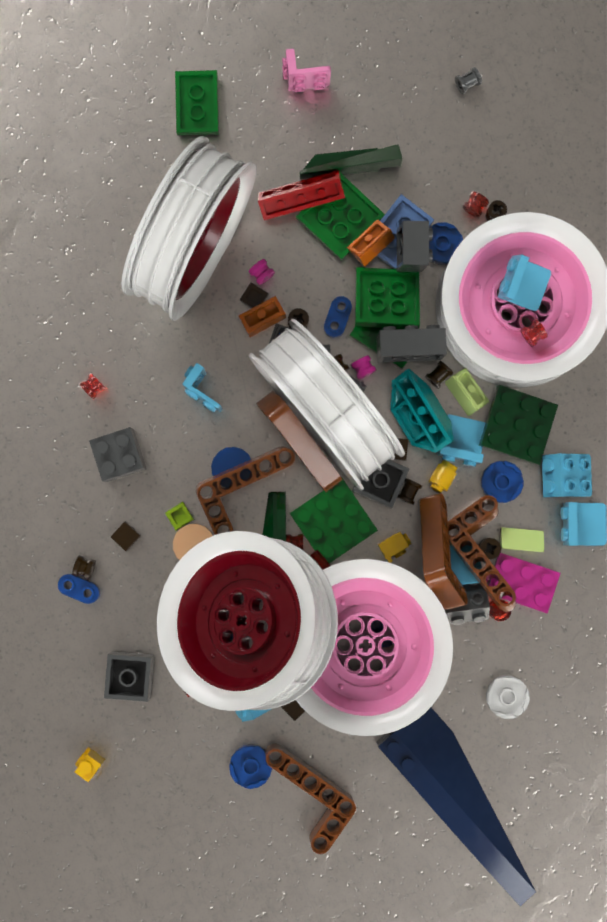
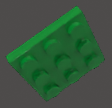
M340 173L345 198L304 209L296 216V219L342 261L350 253L347 247L377 219L380 221L385 214Z
M356 267L355 326L379 328L395 326L397 329H405L406 326L414 325L418 326L419 329V272H397V269Z
M344 480L340 481L328 492L323 490L289 513L325 566L378 531Z

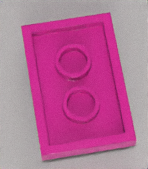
M500 553L496 558L494 566L514 590L516 602L548 614L561 573ZM492 578L489 580L488 585L496 586L499 581ZM508 595L502 597L503 599L512 601V598Z

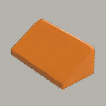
M377 219L347 249L362 265L366 266L395 237L391 229Z
M274 296L240 314L239 318L249 337H252L284 320L286 314L278 299Z

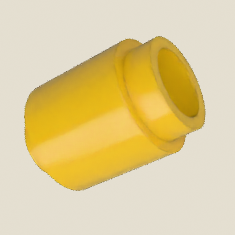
M443 460L441 464L437 465L428 481L431 484L430 488L438 493L442 491L447 492L457 475L456 471L458 468L452 463Z

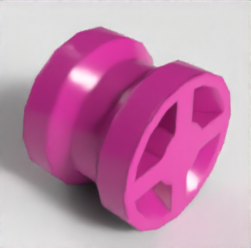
M265 259L258 261L248 271L251 276H255L258 285L264 284L275 274V271L267 266Z
M369 355L351 364L352 369H355L357 372L356 377L358 380L377 371L376 367L372 366Z

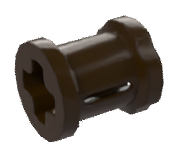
M500 200L493 201L486 210V220L489 221L506 215V204ZM493 210H494L495 212H496V211H499L500 214H498V213L493 214L492 212H493Z
M439 361L437 363L438 366L425 376L437 389L441 387L440 384L448 376L453 375V371L442 361Z
M405 478L404 487L397 498L414 505L415 502L413 500L418 489L422 488V485Z

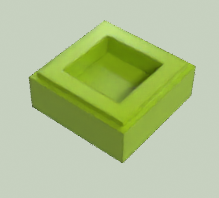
M184 502L165 512L176 531L195 520Z

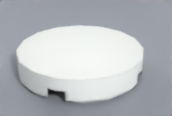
M503 675L494 679L486 692V701L490 710L504 719L518 717L526 711L530 702L529 691L526 685L519 678L511 675Z

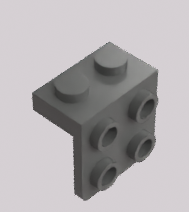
M480 583L462 585L467 594L468 604L445 610L449 624L461 625L464 622L471 621L476 623L483 622L489 619L490 614L487 592Z

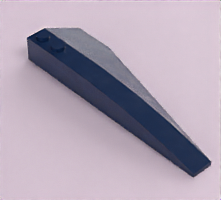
M430 707L425 714L410 725L384 734L377 741L379 749L521 907L536 891L453 731Z

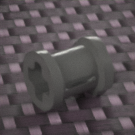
M473 67L466 74L455 76V83L458 90L464 94L467 92V89L482 84V78L477 68Z

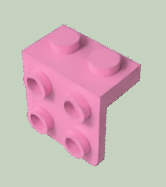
M286 49V58H282L283 80H287L288 91L303 92L310 88L322 90L330 85V66L297 69L294 49Z

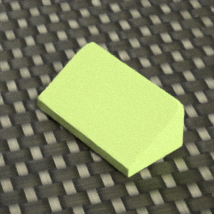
M466 368L445 381L446 386L468 416L490 402Z
M501 527V549L544 552V531Z

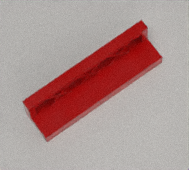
M336 170L259 192L258 204L264 221L345 198L340 172Z

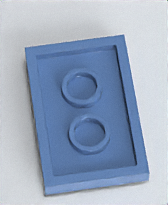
M401 194L380 220L391 229L395 238L377 257L391 268L397 269V228L403 221H429L430 227L434 219Z

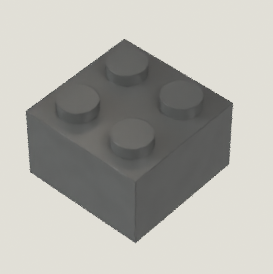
M403 221L397 228V272H422L429 265V262H432L433 252L432 249H429V241H432L433 230L429 228V221Z
M131 427L89 440L103 482H109L146 470L135 431Z
M388 459L381 465V471L376 469L368 476L369 481L361 480V484L364 487L362 491L354 485L352 492L391 509L401 490L409 468Z
M110 652L107 656L104 698L148 702L152 692L154 655Z

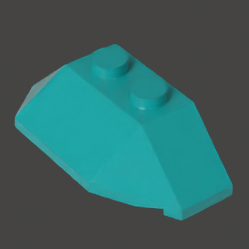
M411 369L405 370L393 379L390 410L411 445L437 453L452 443L454 439L451 420L430 386Z

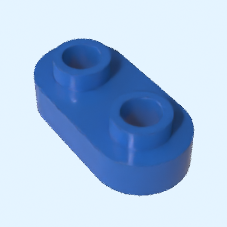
M344 296L336 297L332 301L324 323V331L331 338H338L344 333L352 310L351 301ZM340 303L344 304V305H345V309H344V310L338 309V307H337L338 304H340ZM332 323L338 324V326H339L338 329L333 330V329L330 327L331 324H332Z
M66 574L58 581V589L62 594L80 602L90 604L97 601L100 597L99 586L79 576ZM67 581H70L72 583V587L70 589H67L65 586V583ZM86 589L91 590L92 594L90 597L85 595Z

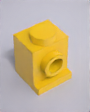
M398 531L377 545L386 561L391 563L393 561L392 556H395V558L402 556L407 552L405 549L412 543L406 533L402 535L401 531Z
M88 747L75 763V766L78 768L74 773L89 782L106 759Z

